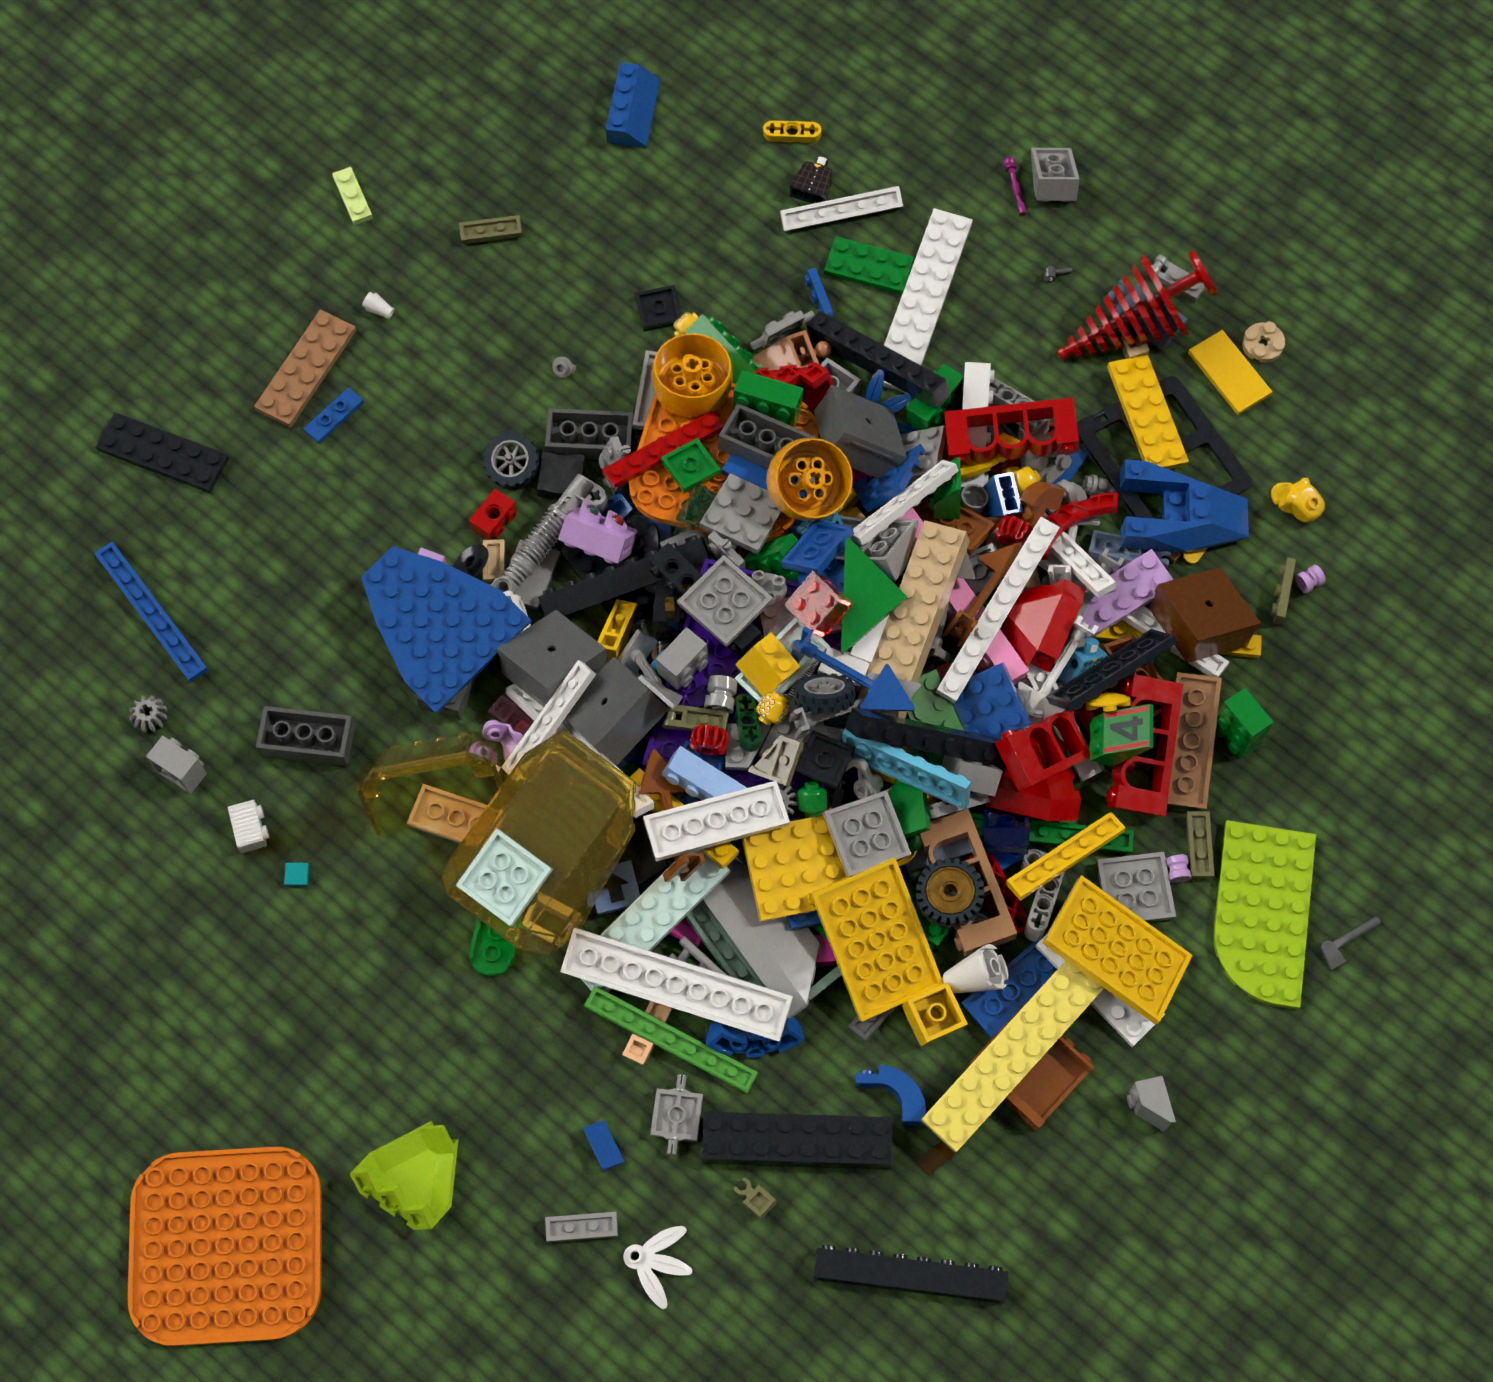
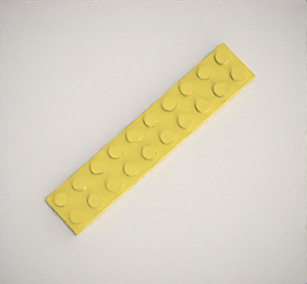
M1065 961L925 1114L921 1121L956 1153L1104 988Z

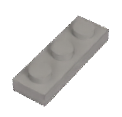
M617 1212L545 1217L547 1243L618 1237Z

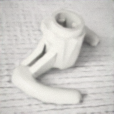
M852 758L846 771L852 767L858 769L859 780L855 782L853 787L855 795L859 799H863L880 793V789L883 788L881 776L876 773L871 774L865 759Z

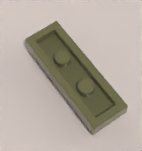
M520 215L459 223L462 244L523 237Z
M1287 557L1284 565L1280 564L1278 577H1281L1280 584L1277 583L1274 596H1277V603L1272 605L1271 616H1274L1273 624L1280 626L1286 617L1296 559Z
M1187 811L1186 824L1191 879H1213L1214 864L1210 811Z

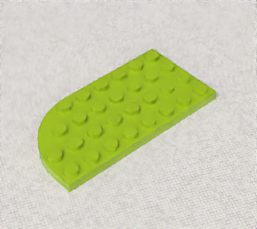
M1226 820L1213 934L1216 956L1219 958L1224 973L1229 980L1246 992L1249 997L1268 1005L1299 1010L1301 1005L1316 834Z

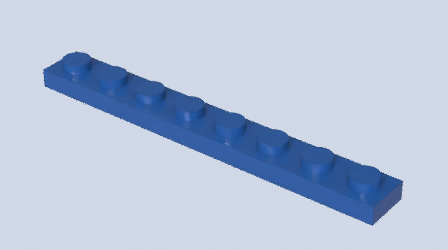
M110 542L94 554L188 681L191 683L207 672L208 669L115 544Z

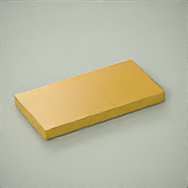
M1223 330L1189 349L1188 354L1237 415L1271 396L1272 390Z

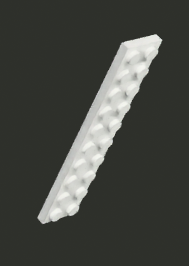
M935 208L933 209L884 346L921 366L973 219ZM884 381L883 387L906 393Z
M578 928L573 929L560 971L776 1041L781 1040L794 997Z

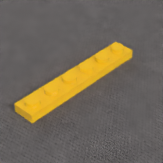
M639 768L629 777L639 788L644 771ZM646 794L654 801V809L652 811L655 813L663 811L660 796L658 794ZM670 794L673 808L684 805ZM730 842L700 849L722 869L739 855V850Z
M1110 812L1006 881V885L1021 901L1124 833L1126 827Z

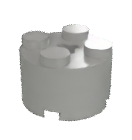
M1038 433L1031 436L1037 441H1047L1052 438V436L1046 433L1041 435ZM1028 450L1020 458L1022 467L1027 466L1032 470H1036L1041 481L1053 483L1060 477L1065 469L1071 465L1072 461L1069 455H1057V450L1047 456H1037Z

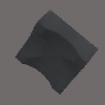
M542 451L540 476L537 486L538 497L560 498L577 474L584 476L585 455H560Z

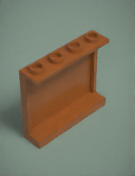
M1024 1003V1004L1021 1006V1008L1008 1020V1022L995 1034V1036H994V1037L982 1048V1050L969 1062V1064L967 1065V1067H969V1066L975 1061V1059H976V1058L985 1050V1048L996 1038V1036L1006 1027V1025L1016 1016V1014L1026 1005V1003ZM1061 1036L1003 1100L1034 1131L1043 1125L1052 1112L1094 1068L1091 1064V1059L1086 1054H1080L1073 1048L1075 1046L1074 1043L1065 1036Z

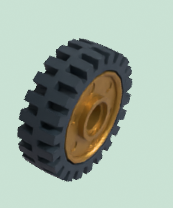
M945 858V860L938 859L935 863H930L922 871L917 881L916 900L918 908L921 910L922 915L927 917L929 922H934L939 927L942 925L945 928L952 926L958 928L962 924H968L979 913L984 901V884L980 874L976 872L973 866H969L968 862H961L958 858L950 860V858ZM946 889H953L956 895L948 897L944 894V891Z

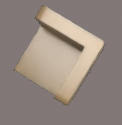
M1124 336L1120 337V343L1123 346L1121 350L1125 359L1143 355L1149 356L1147 343L1142 344L1139 337L1133 339L1136 343L1135 346H1129Z

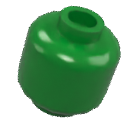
M806 782L805 786L799 788L797 792L798 810L807 817L822 815V812L827 809V790L819 786L818 782Z

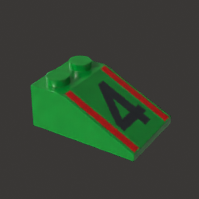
M1147 704L1104 712L1092 718L1090 723V761L1113 767L1153 748V705Z

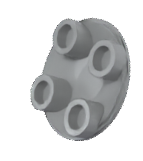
M761 570L752 573L751 579L773 597V601L767 607L779 603L785 597L787 586L783 576L764 573Z

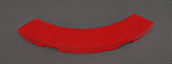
M1118 492L1092 495L1089 499L1079 502L1075 500L1047 516L1046 520L1060 528L1041 560H1048L1049 552L1056 539L1072 525L1093 516L1117 513Z

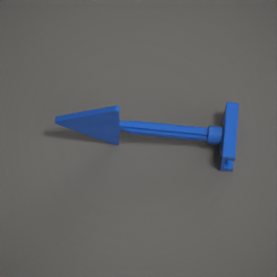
M807 627L803 628L801 640L799 643L794 642L791 654L798 664L806 655L867 688L869 692L860 705V709L868 711H914V705L889 664H885L877 679L873 681L819 650V647L810 643L812 630Z

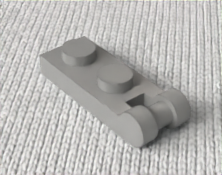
M1158 255L1154 260L1155 264L1151 265L1160 282L1166 286L1190 274L1169 262L1163 255ZM1162 268V269H1164L1166 272L1163 273V272L1160 271V269ZM1198 283L1182 292L1181 295L1196 302L1205 287L1202 283Z

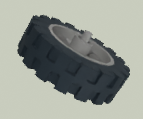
M510 431V433L502 432L499 436H494L492 441L486 444L485 452L483 451L482 455L484 458L482 464L487 476L498 486L513 490V488L520 489L523 488V485L530 484L532 482L531 479L537 476V470L540 469L541 464L539 462L541 459L540 453L533 441L523 433H517L516 431ZM516 446L513 453H510L507 447ZM522 448L526 454L516 457L519 449ZM504 449L506 455L504 457L498 456L500 452ZM526 459V464L522 467L519 461ZM497 460L505 461L503 465L499 468L497 467ZM509 466V475L503 474L501 471ZM515 467L521 469L517 474H513Z
M820 673V675L813 674L810 677H803L801 681L798 680L796 685H794L795 705H797V708L803 707L804 712L810 711L812 714H829V712L839 713L840 710L845 711L852 707L856 701L855 683L844 675L837 676L834 673H831V675Z

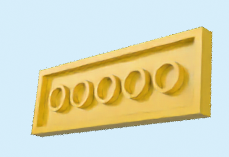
M1143 355L1109 362L1107 368L1142 461H1147L1166 469L1187 466L1189 460L1149 356Z

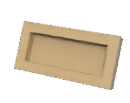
M504 539L483 540V545L489 552L488 561L483 568V582L492 583L496 578L501 577L505 571Z

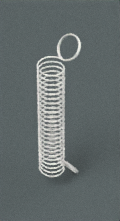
M813 632V638L815 643L817 644L818 640H815V636L817 637V635L815 632Z

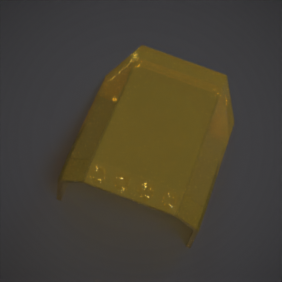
M566 730L559 731L524 753L452 854L442 873L447 895L518 949L545 955L551 954L570 941L574 928H582L635 832L633 811L636 806L634 799L636 782ZM496 828L500 829L553 869L513 927L509 926L456 886Z
M460 733L452 738L438 737L430 742L416 741L408 746L394 745L390 749L384 750L356 788L377 836L381 835L376 797L382 795L381 780L447 767L471 765L475 777L494 775L504 810L508 812L509 806L499 751L476 735Z

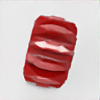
M1005 516L996 527V538L1000 540L1001 544L1007 546L1022 542L1024 545L1033 527L1029 525V522L1023 521L1022 518Z
M700 724L695 726L690 736V747L694 752L708 755L709 757L711 755L717 757L725 754L729 742L728 733L724 728H718L717 725Z

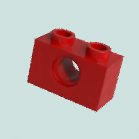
M494 489L469 519L471 530L487 540H494L495 537L498 538L502 534L504 526L508 521L511 522L517 514L515 501ZM492 515H499L496 519L490 518Z

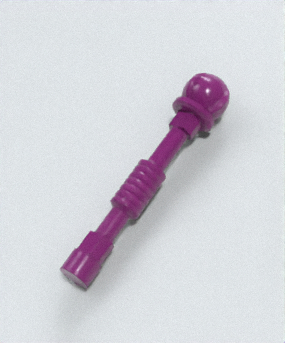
M1009 156L1003 160L1005 171L1011 177V187L1014 197L1017 199L1019 216H1025L1027 211L1024 202H1022V192L1015 176V170L1017 169L1016 161L1013 157Z

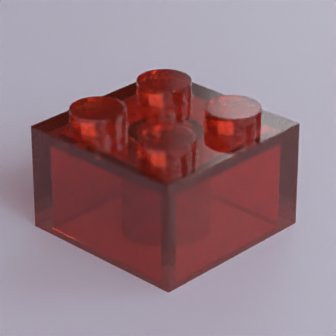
M814 571L807 576L784 604L805 627L812 630L813 634L822 638L827 636L853 605L825 576Z

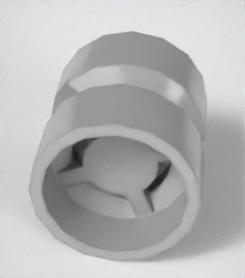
M977 484L967 485L961 492L960 505L981 515L988 502L987 491Z
M724 675L710 676L707 691L710 694L706 695L704 708L727 711L729 714H732L735 703L733 696L736 695L738 685L737 680Z

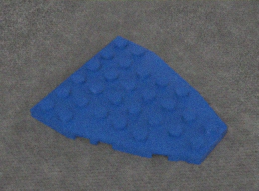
M394 546L361 576L375 622L404 682L436 714L498 655L497 648L508 643L532 622L500 589L439 560Z

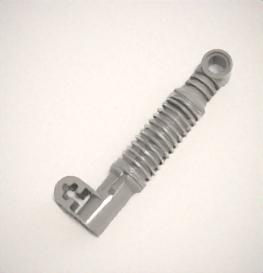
M577 474L558 501L549 506L548 512H545L546 516H542L543 520H539L540 524L537 523V527H533L534 531H531L532 535H528L529 539H525L526 543H522L523 547L519 546L520 550H516L517 554L511 557L510 567H507V571H504L501 577L496 578L491 586L500 590L508 588L507 591H512L513 595H516L519 589L518 586L522 585L521 582H524L525 578L535 573L537 566H540V562H543V558H546V554H549V551L555 546L554 543H557L566 515L579 508L583 500L592 503L600 513L608 509L609 500L605 490L583 475ZM591 491H592L593 496H594V498H595L594 501H593V499H592V496L590 495Z

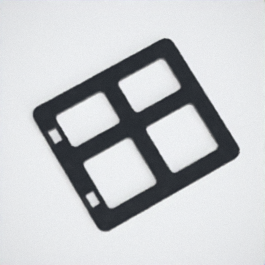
M1174 376L1159 381L1164 398L1173 397L1196 429V432L1181 439L1186 454L1203 445H1207L1232 479V481L1218 488L1236 495L1249 490L1252 485V479L1182 382ZM1118 401L1102 409V411L1078 421L1077 431L1079 440L1114 490L1118 492L1119 497L1133 517L1163 519V516L1154 518L1136 492L1120 491L1121 468L1116 465L1095 435V432L1113 423L1121 422L1134 440L1121 402ZM1104 416L1106 421L1098 424L1095 419Z

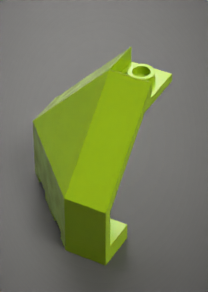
M432 1121L370 1152L350 1173V1176L361 1195L367 1199L369 1196L380 1202L379 1207L394 1217L398 1214L408 1221L406 1225L413 1230L432 1229L452 1205L459 1139H451L444 1125L434 1126Z

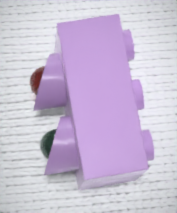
M583 500L581 507L565 516L558 540L563 541L568 547H578L583 549L588 555H598L608 563L618 564L631 554L638 530L627 526L623 517L611 510L608 511L606 517L602 516L597 506Z

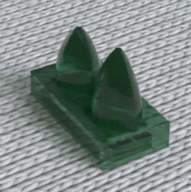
M698 484L677 514L676 521L696 530L717 493L708 489L707 486Z

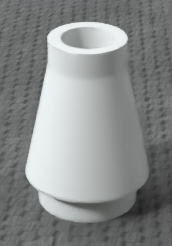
M369 292L362 303L366 311L390 319L395 310L377 293Z

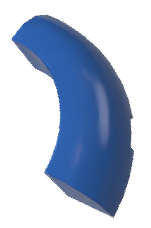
M787 1017L780 1041L713 1021L706 1036V1046L732 1056V1053L746 1054V1058L765 1057V1053L779 1050V1053L784 1052L805 1039L802 1028L794 1017L791 1019Z

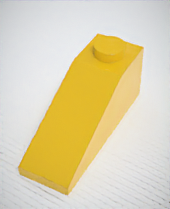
M616 599L597 641L607 650L606 664L613 657L618 659L626 647L637 610V603Z

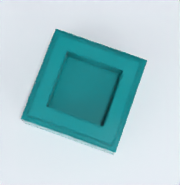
M286 863L285 887H308L309 863Z

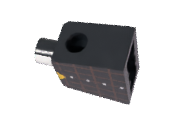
M818 157L815 163L804 162L790 184V197L813 204L828 201L832 169L827 167L828 160L826 158Z

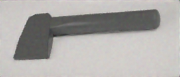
M1373 917L1334 941L1327 940L1321 944L1320 949L1330 970L1346 962L1338 949L1380 925L1381 921L1378 917Z

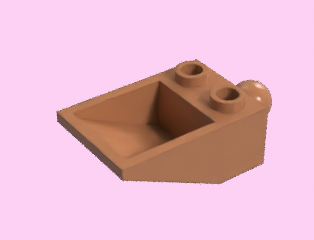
M803 330L784 337L755 355L752 360L756 364L759 363L764 368H768L769 371L779 370L780 366L797 365V368L808 367L809 363L819 364L816 356L821 358L828 357L831 354L832 348L826 341L817 343L816 347L813 348L807 331Z

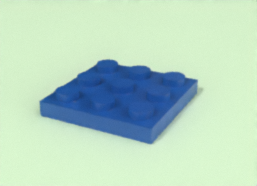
M1004 662L972 676L956 703L951 702L964 731L1001 738V734L1011 729L1017 731L1032 724Z

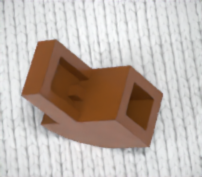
M1038 481L1028 486L1020 500L1026 502L1021 515L1022 520L1029 522V525L1034 528L1040 517L1044 516L1046 508L1059 510L1065 489L1053 483Z

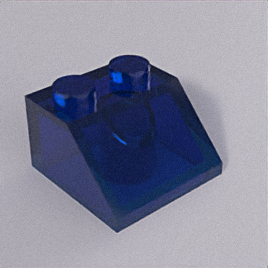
M983 807L982 845L985 852L989 854L1010 853L1014 856L1028 855L1030 838L1029 816Z

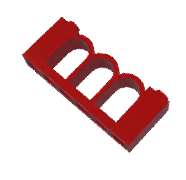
M1073 397L944 411L949 462L955 458H960V467L971 464V460L979 463L989 462L998 453L1001 457L1013 460L1021 458L1028 450L1037 456L1051 455L1056 450L1057 455L1079 453ZM1053 418L1055 434L1047 441H1037L1031 437L1028 421ZM1023 422L1025 435L1022 441L1010 445L1000 439L998 424ZM993 425L994 441L988 447L977 448L970 443L968 428Z
M1133 674L1125 677L1121 686L1123 695L1130 697L1131 705L1124 706L1121 709L1135 707L1139 701L1163 706L1160 729L1153 728V736L1159 737L1156 760L1136 755L1115 765L1112 771L1114 786H1110L1106 795L1107 808L1153 817L1166 816L1183 684ZM1130 763L1155 767L1151 791L1132 787L1127 782L1125 772Z
M1084 703L1082 708L1077 711L1064 710L1017 732L1011 729L1001 734L1002 739L995 742V745L1018 792L1089 758L1090 750L1087 748L1076 726L1074 714L1081 720L1090 738L1091 719L1109 711H1103V707H1099L1096 710H1086ZM1052 725L1059 730L1071 754L1070 757L1065 758L1053 734ZM1030 735L1038 742L1050 767L1043 770L1030 743Z

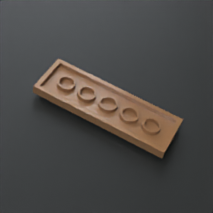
M320 309L254 405L255 411L291 428L357 331L356 327Z
M1180 672L1176 674V683L1183 684L1167 805L1207 809L1222 680L1220 677Z

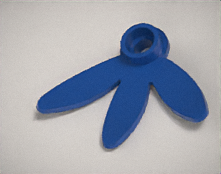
M883 370L876 372L866 392L865 399L877 404L884 384L885 374ZM898 395L882 402L880 405L892 409L896 413L911 400V395ZM896 420L900 434L917 431L914 427Z

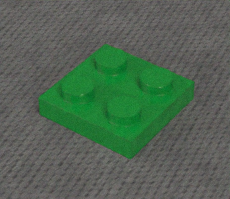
M698 438L661 457V463L683 493L721 474L720 467Z

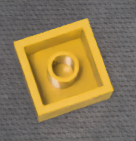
M948 982L912 997L901 1005L921 1047L961 1030L967 1025V1021Z

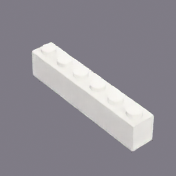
M965 362L962 409L988 407V403L993 404V391H989L990 383H994V370H990L991 363ZM987 426L968 428L969 441L977 448H984L986 445H990L991 432H987ZM982 473L978 476L961 480V492L964 487L970 484H977L983 487L988 482L989 474Z

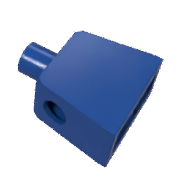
M1013 472L993 475L983 486L988 494V502L985 508L989 517L1023 511Z

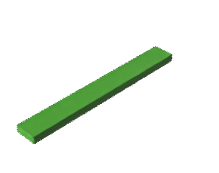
M594 986L584 1005V1008L746 1094L749 1092L758 1074L757 1071L723 1053L709 1048L706 1044Z

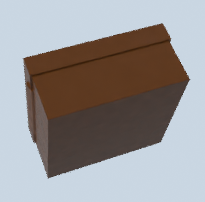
M1220 567L1158 584L1155 589L1154 598L1149 606V610L1165 633L1175 636L1178 642L1175 644V647L1187 663L1248 646L1254 632L1258 630L1261 624Z

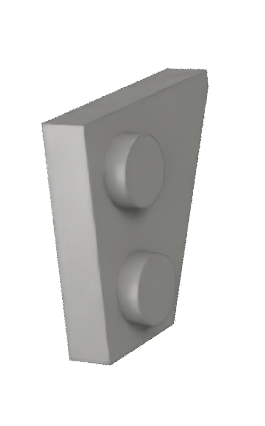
M727 724L729 742L726 749V770H749L754 761L753 759L760 751L765 738L771 730V725H760V747L756 751L748 752L740 746L737 725ZM748 734L747 739H749L750 742H752L751 734Z

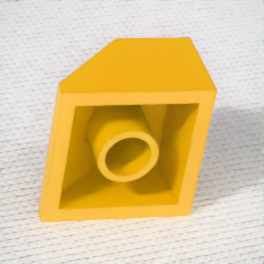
M772 632L754 645L735 664L762 697L765 693H772L797 673L801 667Z

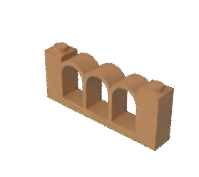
M967 808L966 810L930 821L931 830L918 834L921 837V846L924 853L928 852V863L936 862L933 854L940 847L967 838L974 858L966 860V862L969 863V866L978 867L986 886L984 887V898L990 897L997 915L976 924H962L960 927L955 928L957 930V938H954V942L958 952L962 951L965 957L971 955L984 945L992 944L997 946L1016 939L1017 931L969 809ZM947 889L944 891V894L948 897L955 896Z

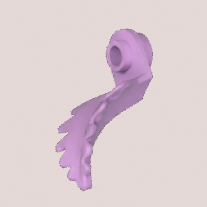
M497 720L486 722L482 730L485 739L498 741L502 744L505 761L523 738L522 733L514 731L510 724L500 723ZM543 755L537 756L529 769L531 768L532 772L536 773L538 769L543 771L545 768H550L551 763L548 759H544Z

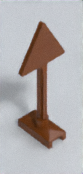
M1022 542L978 557L977 561L990 569L994 574L968 611L965 613L960 609L942 636L946 638L949 633L959 640L956 646L959 648L962 646L978 624V621L973 619L998 582L1005 577L1023 547Z
M653 749L649 755L639 794H658L663 811L673 808L670 794L686 793V791L678 785L669 783L666 777L661 775L667 763ZM686 853L675 856V862L663 873L664 881L669 882L676 875L680 876L681 881H686L705 863L703 853Z

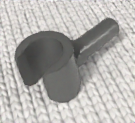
M1049 266L1046 268V272H1044V281L1053 282L1056 280V275L1072 273V268L1055 269V267Z

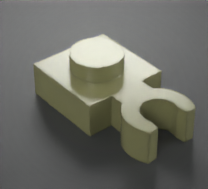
M743 1178L742 1181L747 1187L745 1190H739L735 1186V1194L740 1198H746L743 1201L744 1206L761 1220L774 1207L777 1201L760 1185L753 1189L751 1182L747 1178Z

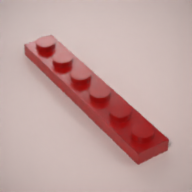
M710 411L603 468L602 473L613 489L662 464V456L696 438L703 442L720 433L724 425L714 412Z

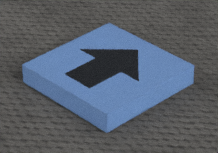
M631 860L591 870L588 876L598 916L627 909L640 896Z

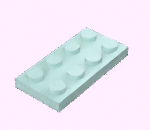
M798 615L776 636L790 655L792 654L794 642L799 643L804 627L812 630L810 643L816 644L813 638V632L815 631ZM816 633L815 640H818L816 645L823 649L826 648V652L830 646ZM805 655L799 663L801 666L799 671L777 688L776 692L781 695L784 694L798 680L797 678L802 676L799 673H805L802 669L807 671L803 667H806L805 665L811 667L805 662L813 665L807 661H811L808 659L809 657ZM740 672L735 677L738 684L759 703L762 696L743 673Z

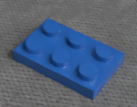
M816 520L781 561L782 567L788 570L820 576L844 547L846 538H851L854 535L852 527Z

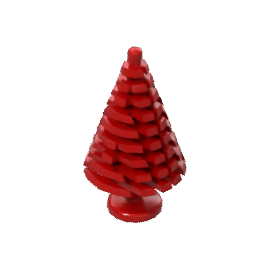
M1195 250L1188 253V258L1194 271L1166 288L1162 286L1144 254L1140 260L1158 292L1152 295L1137 266L1134 265L1131 271L1147 299L1141 302L1129 278L1125 275L1122 281L1136 305L1130 308L1120 288L1116 285L1113 291L1125 312L1119 314L1109 295H1107L1103 300L1113 319L1108 321L1100 305L1095 308V312L1102 326L1097 327L1090 315L1086 322L1091 332L1086 334L1082 325H1080L1077 329L1080 338L1075 340L1073 335H1071L1067 339L1069 345L1057 350L1060 359L1065 360L1074 353L1077 357L1084 356L1081 351L1084 347L1087 348L1090 354L1097 353L1092 344L1095 341L1098 342L1103 352L1110 350L1103 338L1107 334L1116 349L1123 348L1115 333L1117 329H1120L1129 346H1135L1136 343L1126 327V324L1131 322L1142 343H1150L1136 319L1141 315L1155 340H1163L1148 314V311L1152 309L1169 339L1175 338L1174 332L1159 307L1163 303L1182 336L1189 335L1170 299L1198 283L1204 285L1210 296L1218 294Z

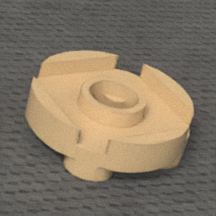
M1273 322L1256 323L1245 331L1242 347L1245 354L1252 360L1255 358L1260 360L1261 363H1270L1281 355L1285 347V337ZM1260 340H1266L1268 342L1267 346L1259 344Z

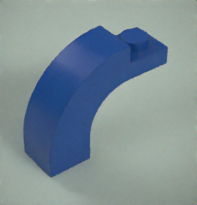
M879 1065L878 1074H874V1071L863 1070L860 1071V1074L855 1075V1088H881L890 1091L896 1096L901 1106V1126H925L921 1121L926 1114L923 1094L914 1080L906 1073L891 1066Z

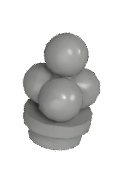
M1086 475L1083 480L1082 488L1087 495L1092 496L1116 492L1107 479L1097 475Z

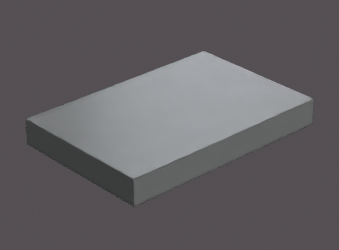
M520 539L516 550H520L519 546L523 547L522 543L526 542ZM550 550L549 554H546V558H543V562H540V566H537L535 573L525 578V581L521 582L522 585L518 586L519 589L516 595L521 596L525 607L539 611L541 604L538 597L543 596V591L547 590L561 556L560 551ZM502 588V589H501L502 592H505V591L508 590V588Z

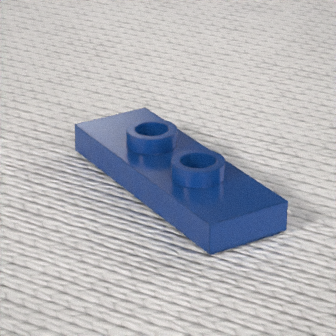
M348 387L303 428L304 432L320 444L364 404L363 399Z

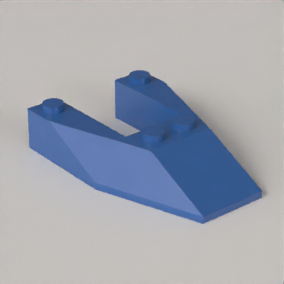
M1125 459L1120 470V491L1162 494L1163 519L1126 516L1120 528L1121 548L1185 553L1248 539L1247 498L1147 461Z

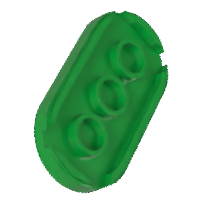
M480 905L469 950L471 964L479 974L486 977H498L505 974L512 967L526 909L512 927L483 905Z

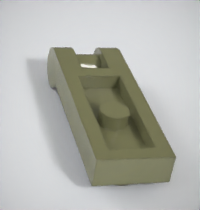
M666 705L669 709L666 712L667 718L663 722V727L666 729L693 731L695 726L710 724L712 726L717 725L718 728H724L725 731L727 730L729 712L683 705H677L675 709H672L669 705ZM681 714L682 720H675L676 715Z

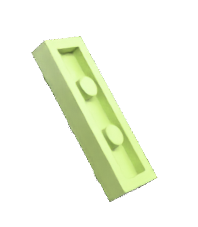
M348 167L332 173L353 225L355 226L373 219L352 168Z

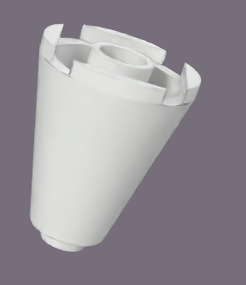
M987 944L944 972L942 981L943 983H949L953 994L1000 990L1007 985L1004 984V981L1008 979V969L1002 954L997 955L994 951L997 948L992 944Z

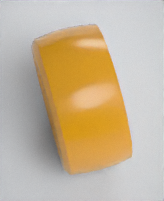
M696 333L683 334L665 342L656 353L652 366L653 389L657 400L668 411L688 418L701 417L710 411H717L729 397L733 381L732 363L726 349L715 339ZM704 377H709L710 381H705ZM677 381H683V382H684V384H682V385H678V384H676V383H677ZM697 385L699 389L693 390L691 387Z
M803 438L786 444L775 454L767 470L766 484L772 502L782 513L800 521H816L833 515L844 505L852 489L853 476L847 457L837 446L820 438ZM799 461L805 463L803 470L798 468ZM814 462L820 465L819 469L814 467ZM811 474L815 476V482L813 483L809 480L812 478ZM792 476L797 477V484L791 483ZM817 489L822 491L819 497L815 495ZM801 490H805L807 493L804 499L799 495Z

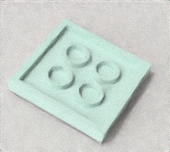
M496 828L456 886L509 926L513 927L553 869L500 829Z

